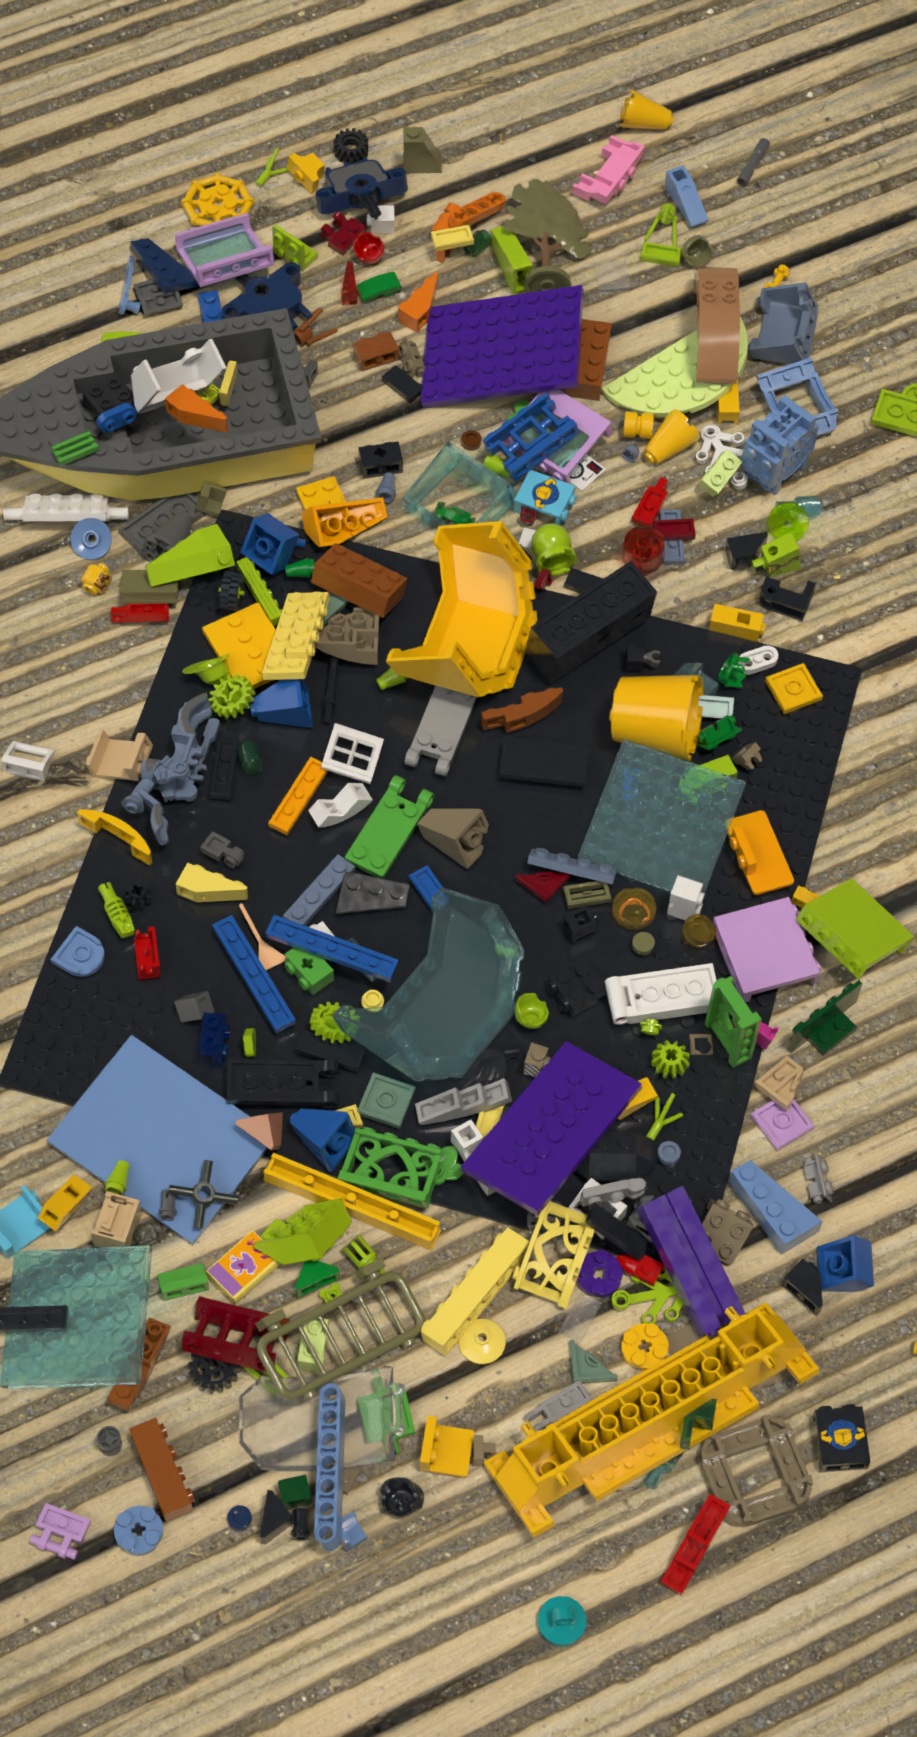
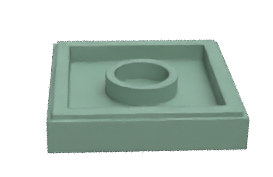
M373 1073L357 1112L362 1117L400 1129L416 1087Z

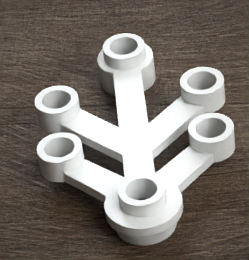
M707 425L702 429L701 438L704 443L701 450L696 453L697 462L699 464L707 463L711 445L715 448L710 466L705 469V473L726 449L736 457L742 458L743 450L723 446L721 441L731 442L735 446H742L745 440L741 432H736L733 435L723 433L716 425ZM737 469L731 477L732 487L736 490L746 488L748 485L747 475Z

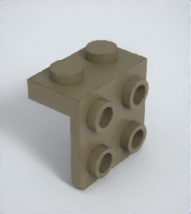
M710 1199L706 1206L708 1212L702 1221V1226L719 1260L730 1265L734 1262L754 1225L749 1220L750 1216L741 1210H738L736 1213L729 1209L730 1205L725 1201Z

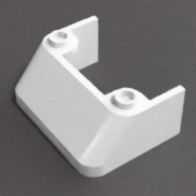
M209 339L200 349L191 348L187 350L181 360L151 369L146 359L136 366L131 374L134 406L138 414L165 406V398L182 384L188 389H193L197 395L207 390L226 369L213 339Z

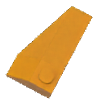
M383 497L311 506L301 512L305 533L319 548L333 546L335 543L340 544L388 517Z

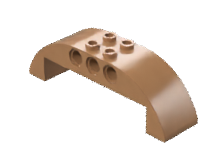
M697 266L694 274V293L697 295L698 335L696 382L737 384L740 339L737 268Z

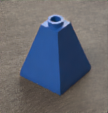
M303 679L279 680L254 697V704L250 705L253 717L257 716L259 721L307 728L313 727L309 690Z
M301 1108L298 1112L292 1114L289 1121L295 1134L330 1172L335 1169L348 1152L355 1131L349 1113L344 1111Z

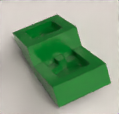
M395 272L377 275L356 285L365 304L382 294L386 298L402 289Z

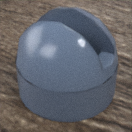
M633 444L627 445L621 453L623 459L627 462H635L639 456L638 447L633 446Z

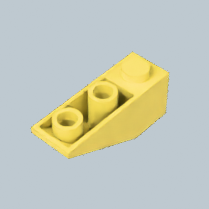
M187 863L176 883L177 895L195 902L247 900L248 898L247 886L242 882L229 880L222 874L209 872L197 864Z

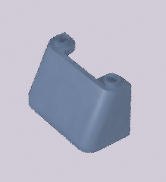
M807 283L762 288L761 295L758 297V306L762 309L764 317L759 339L753 338L748 344L749 354L755 359L783 364H792L810 358L818 317V306Z

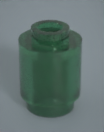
M484 229L477 230L472 234L474 239L473 245L463 246V250L468 256L476 257L490 246L492 238Z
M252 741L241 743L237 748L242 769L245 770L246 774L260 772L263 761L258 744Z

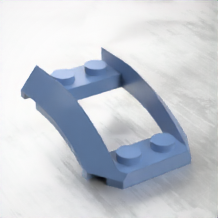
M812 357L756 375L771 413L778 408V401L774 394L775 391L805 382L813 401L820 411V414L814 415L816 418L815 423L819 425L817 437L831 433L836 429V419L839 411L829 399L819 375L814 369Z

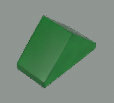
M305 1261L295 1286L297 1299L339 1281V1268L320 1261Z

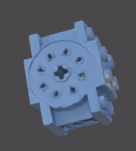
M783 395L779 399L778 408L773 413L770 412L762 422L757 419L752 423L750 437L744 442L741 460L743 461L741 466L744 468V473L750 479L758 482L766 491L776 495L781 489L783 480H786L795 473L797 469L802 471L807 466L808 456L815 447L819 427L815 423L816 418L786 395Z

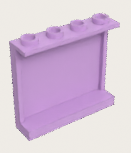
M789 897L716 916L713 919L712 929L730 975L734 978L735 988L745 1002H749L753 994L811 978L814 983L818 981L819 974L821 973L820 964L814 960L812 944L807 942L805 938V928L796 921L798 911L796 905L791 903Z

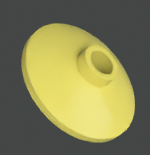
M476 1319L458 1343L461 1353L467 1360L483 1365L496 1361L502 1355L506 1339L503 1330L498 1324L488 1319ZM483 1335L487 1339L486 1341L481 1342L478 1340V1337Z

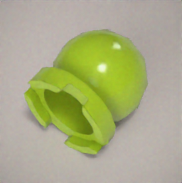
M555 523L544 524L534 532L531 539V550L537 558L536 567L539 573L543 568L549 570L554 577L569 572L570 566L577 564L576 552L571 548V537L563 526Z

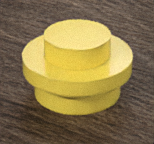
M376 990L367 991L362 996V1006L369 1012L380 1010L384 1005L383 995Z

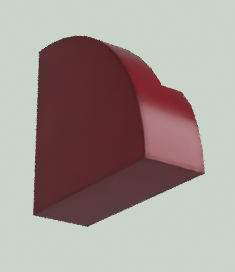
M542 568L534 587L545 590V587L547 585L550 586L555 578L549 570Z

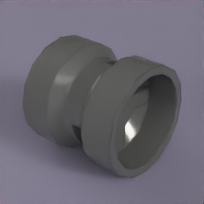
M105 1426L99 1430L97 1443L100 1452L105 1456L117 1455L122 1449V1439L119 1430L113 1426Z

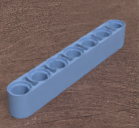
M334 1383L324 1385L319 1393L314 1533L319 1544L326 1551L337 1549L341 1544L346 1401L340 1388ZM332 1395H337L334 1400L328 1401ZM336 1418L333 1423H327L329 1419ZM331 1440H336L332 1446H326ZM335 1463L333 1468L326 1469L327 1465ZM334 1486L331 1492L325 1493L328 1487ZM333 1509L331 1515L324 1516L327 1510ZM327 1533H333L331 1538L323 1540Z

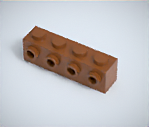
M155 1417L129 1428L130 1436L165 1522L193 1511L192 1502H195L191 1489H185L183 1481L186 1480L182 1467H176L174 1459L177 1456L173 1446H168L165 1438L168 1437L164 1424L159 1425Z

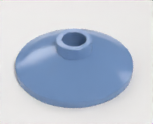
M86 518L74 526L70 540L72 548L80 557L93 560L104 556L108 552L112 536L110 529L103 521L96 518ZM91 535H95L96 541L94 543H92L89 539Z

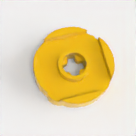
M642 1323L634 1325L623 1336L621 1345L623 1359L631 1367L634 1366L639 1368L640 1371H645L667 1357L668 1339L656 1324ZM643 1342L650 1344L649 1352H645L644 1349L640 1350L638 1347Z

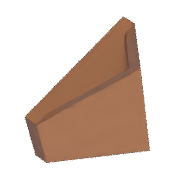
M283 1112L243 1118L236 1121V1125L270 1150L280 1148Z

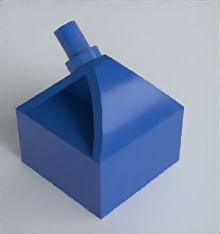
M265 513L253 518L240 553L272 575L285 569V565H288L294 547L304 548L305 540L298 538L299 534L277 518L269 513Z

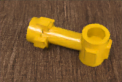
M779 265L778 269L775 268L774 275L776 277L772 283L767 282L764 288L780 286L784 278L788 279L789 268L785 265Z

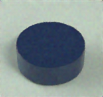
M242 1505L234 1506L228 1512V1524L235 1531L240 1532L248 1529L252 1523L250 1510Z

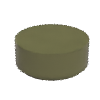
M647 932L637 933L633 938L632 948L639 955H648L654 949L655 940Z

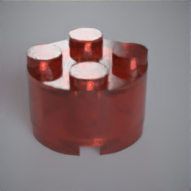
M639 526L629 530L625 535L623 543L622 562L624 565L632 561L644 576L656 571L661 566L664 557L665 543L663 535L657 529L649 526L646 528H640Z

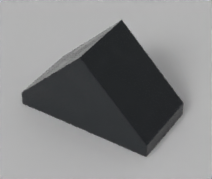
M267 1490L261 1526L260 1543L264 1545L293 1525L292 1515L272 1490Z

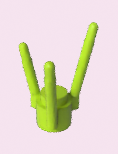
M662 205L660 213H657L656 219L644 238L645 241L649 239L659 221L666 225L672 223L673 246L677 247L678 217L675 216L676 208L673 205Z

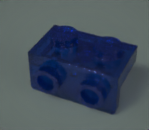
M203 1013L198 1052L201 1056H212L213 1066L222 1067L223 1058L227 1059L228 1045H225V1039L230 1038L231 1025L227 1024L226 1014Z

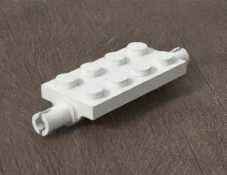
M76 493L72 495L51 494L50 496L31 494L26 496L22 508L4 507L3 517L4 521L22 520L23 522L81 521L86 518H96L101 521L110 522V520H128L129 509L128 507H110L109 497L102 494L82 495Z

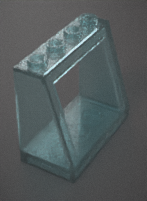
M448 441L402 497L407 510L413 514L417 512L428 525L432 523L438 529V526L448 524L419 503L456 467L498 495L476 523L499 521L514 506L516 494L510 483Z

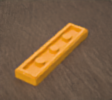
M312 757L309 758L268 822L269 827L288 836L328 773V770L321 768V761Z

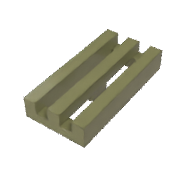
M594 881L564 886L563 888L568 909L611 902L608 883ZM603 887H604V889H602V890L591 891V889H597V888H603ZM584 891L583 893L570 895L572 892Z

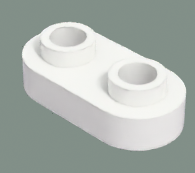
M763 646L741 654L739 657L750 658V661L746 663L738 662V664L744 667L745 672L743 674H754L774 667L778 660V651L772 646Z

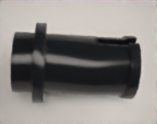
M295 1508L293 1510V1530L291 1535L296 1541H305L311 1534V1531L308 1529L309 1510L307 1508Z

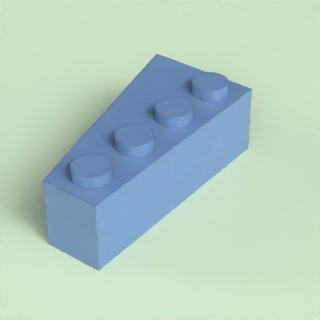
M751 1160L731 1171L729 1183L781 1255L820 1231L823 1221Z

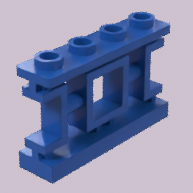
M548 393L538 396L533 403L526 408H522L517 415L510 420H506L501 427L494 432H490L483 439L485 450L492 456L501 450L508 458L503 463L505 471L509 472L514 482L579 435L577 423L570 419L568 415L559 421L551 413L556 409V405L553 399H550ZM543 413L546 419L539 423L535 417ZM553 424L557 430L549 435L545 429ZM533 426L540 436L526 445L519 436ZM511 437L514 443L506 447L503 441ZM521 448L525 454L517 459L513 453Z

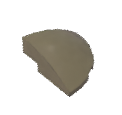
M362 607L354 608L353 612L347 615L339 613L331 617L328 625L320 630L319 642L316 643L315 647L327 654L347 661L377 665L379 616Z

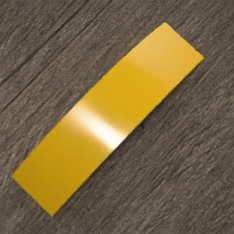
M79 809L77 812L79 824L96 834L101 828L107 830L129 843L134 857L151 865L152 856L147 843L130 825L103 812Z

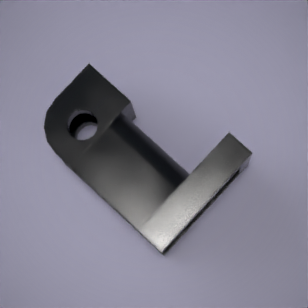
M766 576L759 599L761 607L803 622L814 595L816 583L808 580L803 594H799L780 587L781 581Z

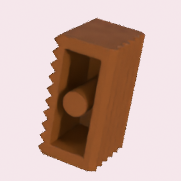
M380 332L374 337L360 338L353 343V354L361 371L399 360V348L391 332Z

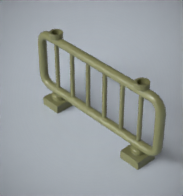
M382 1258L355 1272L358 1281L367 1278L368 1282L284 1325L280 1323V1321L286 1318L283 1309L255 1323L259 1332L265 1329L269 1331L257 1343V1353L279 1395L288 1400L303 1397L305 1401L317 1395L316 1389L355 1368L401 1344L403 1348H406L415 1343L414 1337L421 1333L425 1317L404 1277L392 1271L380 1274L379 1271L385 1267ZM388 1281L396 1282L416 1319V1325L407 1331L404 1330L381 1286ZM375 1288L381 1294L401 1332L400 1335L388 1341H385L362 1297L363 1294ZM355 1298H358L381 1342V1345L367 1352L342 1305ZM336 1308L339 1309L362 1353L348 1362L345 1361L322 1315ZM316 1318L319 1319L342 1363L341 1366L327 1373L302 1327ZM297 1328L322 1374L308 1383L304 1380L282 1337ZM276 1339L279 1340L302 1384L301 1387L295 1390H288L285 1387L267 1353V1344Z

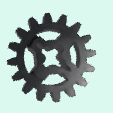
M191 1354V1360L194 1362H188V1367L191 1369L189 1376L190 1378H195L193 1380L195 1386L201 1383V1391L204 1392L208 1387L211 1394L214 1393L215 1388L223 1392V1386L232 1387L230 1380L237 1381L238 1376L235 1372H240L239 1365L230 1363V1368H228V1365L224 1364L223 1361ZM199 1366L201 1367L202 1370H204V1376H203V1377L201 1376V1374H200L199 1371H198V1367H199Z

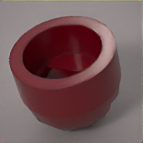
M528 507L522 509L520 512L521 522L525 525H532L536 521V511Z

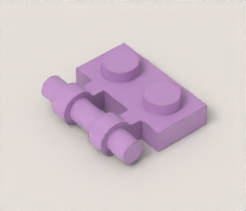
M45 1503L36 1523V1528L43 1530L42 1536L32 1534L29 1543L38 1546L37 1549L42 1551L47 1549L58 1553V1557L64 1559L68 1557L75 1560L78 1550L70 1548L72 1541L82 1545L91 1520ZM52 1534L64 1538L62 1544L51 1541Z

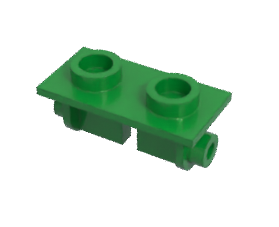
M726 715L715 722L717 730L711 724L698 732V735H696L699 741L697 746L706 750L715 749L722 741L734 738L736 733L742 731V728L734 725L736 719L733 715Z

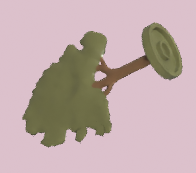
M533 179L529 181L527 189L522 187L520 183L517 184L512 191V198L521 203V206L516 208L511 205L507 206L509 213L514 215L515 218L504 221V229L528 238L532 237L540 246L542 253V267L530 271L525 277V293L571 287L570 276L563 269L551 266V253L554 249H564L578 259H582L591 253L592 249L587 242H580L581 238L588 237L589 234L582 227V224L579 223L580 217L577 214V209L546 180L542 182L538 179ZM548 238L555 239L556 243L549 245Z

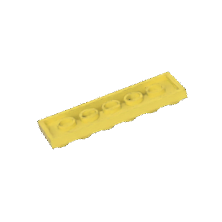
M328 592L288 593L263 668L262 675L264 680L306 678L311 658L315 656V645L319 642V632L323 629L324 616H327L328 613L327 607L330 600Z

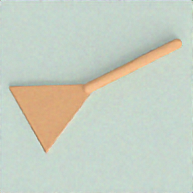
M242 903L239 904L259 943V960L265 970L285 962L283 954L262 941Z

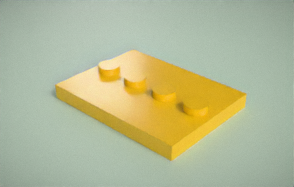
M259 602L202 627V631L216 655L220 657L224 654H229L226 661L232 678L236 674L240 678L245 676L253 685V689L273 681L264 680L262 672L276 630Z

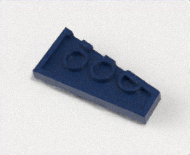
M149 238L130 241V249L164 294L199 286L187 268Z

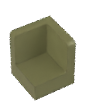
M203 482L195 509L219 516L227 489Z

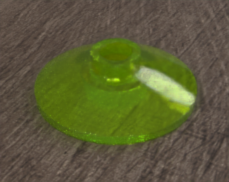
M793 502L778 504L772 509L768 517V528L775 539L792 532L795 541H798L806 534L809 527V518L806 511L800 505ZM790 521L791 526L785 527L784 522Z

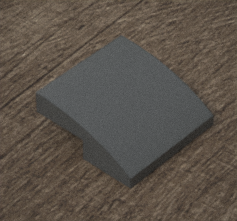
M154 279L133 284L144 316L183 306L179 291L164 294Z

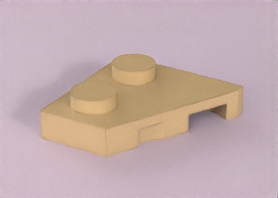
M786 1056L755 1081V1087L784 1110L788 1111L803 1076V1067Z

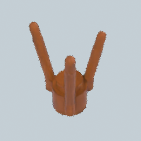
M317 308L312 313L313 316L293 332L295 340L299 345L306 343L310 346L313 342L338 332V329L335 328L312 338L313 331L309 325L323 311L322 308Z

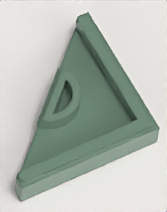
M574 1340L569 1341L573 1383L578 1380L582 1384L617 1382L618 1377L616 1374H613L603 1366V1363L589 1352L583 1350Z

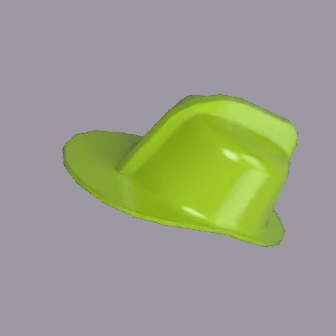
M229 654L192 664L183 669L182 672L184 674L197 673L204 682L212 685L221 683V678L225 681L227 676L230 675L226 661Z

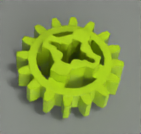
M238 674L234 678L228 675L225 681L221 678L220 685L214 684L216 690L210 691L212 696L209 699V702L212 704L211 708L219 717L224 716L228 719L232 715L236 718L238 712L244 714L243 709H249L248 703L254 701L252 697L255 694L253 685L245 676L240 678Z
M327 1002L326 1006L319 1004L318 1009L314 1008L311 1014V1030H316V1036L322 1035V1040L329 1038L331 1043H334L335 1040L343 1043L344 1039L351 1041V1037L356 1036L359 1028V1016L353 1015V1009L347 1010V1005L340 1007L338 1002L335 1005Z

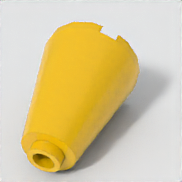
M630 89L628 93H631L630 98L626 97L620 116V119L624 120L623 123H619L620 127L667 130L668 126H672L674 116L671 110L635 90Z
M674 409L669 412L645 447L644 457L649 463L659 464L695 444L700 439L694 425L690 427L686 422L688 418L680 411Z

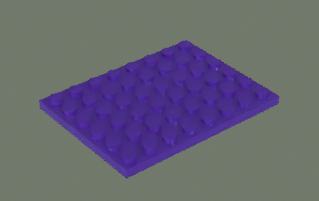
M582 285L431 307L424 360L426 368H424L425 372H423L422 407L426 408L578 387L584 296Z

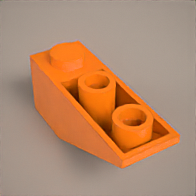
M437 272L431 277L426 278L423 285L418 290L415 289L410 298L403 301L398 307V321L416 333L428 322L430 309L433 307L438 287Z
M182 384L165 398L166 412L179 422L221 432L228 431L226 415L213 408L207 400L200 398L193 389H188Z

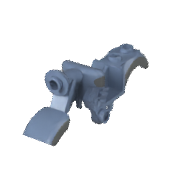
M207 693L192 698L180 708L177 724L173 726L171 732L175 745V752L172 758L166 756L163 760L153 758L144 760L141 763L140 769L142 780L135 787L131 795L121 801V805L130 813H142L144 811L143 803L152 809L151 827L160 845H165L169 842L167 834L168 821L162 816L164 811L161 803L149 795V792L152 789L159 790L165 802H168V800L173 801V799H184L187 802H191L196 799L198 790L193 785L194 781H202L204 779L203 775H198V771L207 770L203 762L211 743L215 742L220 729V721L218 719H209L203 734V744L199 746L195 730L201 722L212 715Z

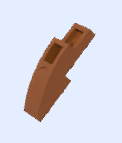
M562 687L556 689L549 688L538 693L530 692L521 696L520 704H510L499 709H488L481 714L482 728L487 730L504 726L506 733L527 727L550 714L562 703L563 689Z
M149 1317L129 1353L124 1369L107 1398V1403L128 1412L130 1411L137 1396L140 1397L157 1363L171 1326Z

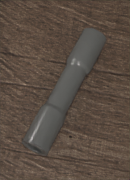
M761 138L747 165L741 171L737 178V183L740 186H747L756 166L770 146V142L767 139Z

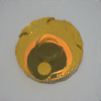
M642 888L623 889L613 900L612 913L614 919L627 929L637 930L645 928L653 921L656 914L653 896Z

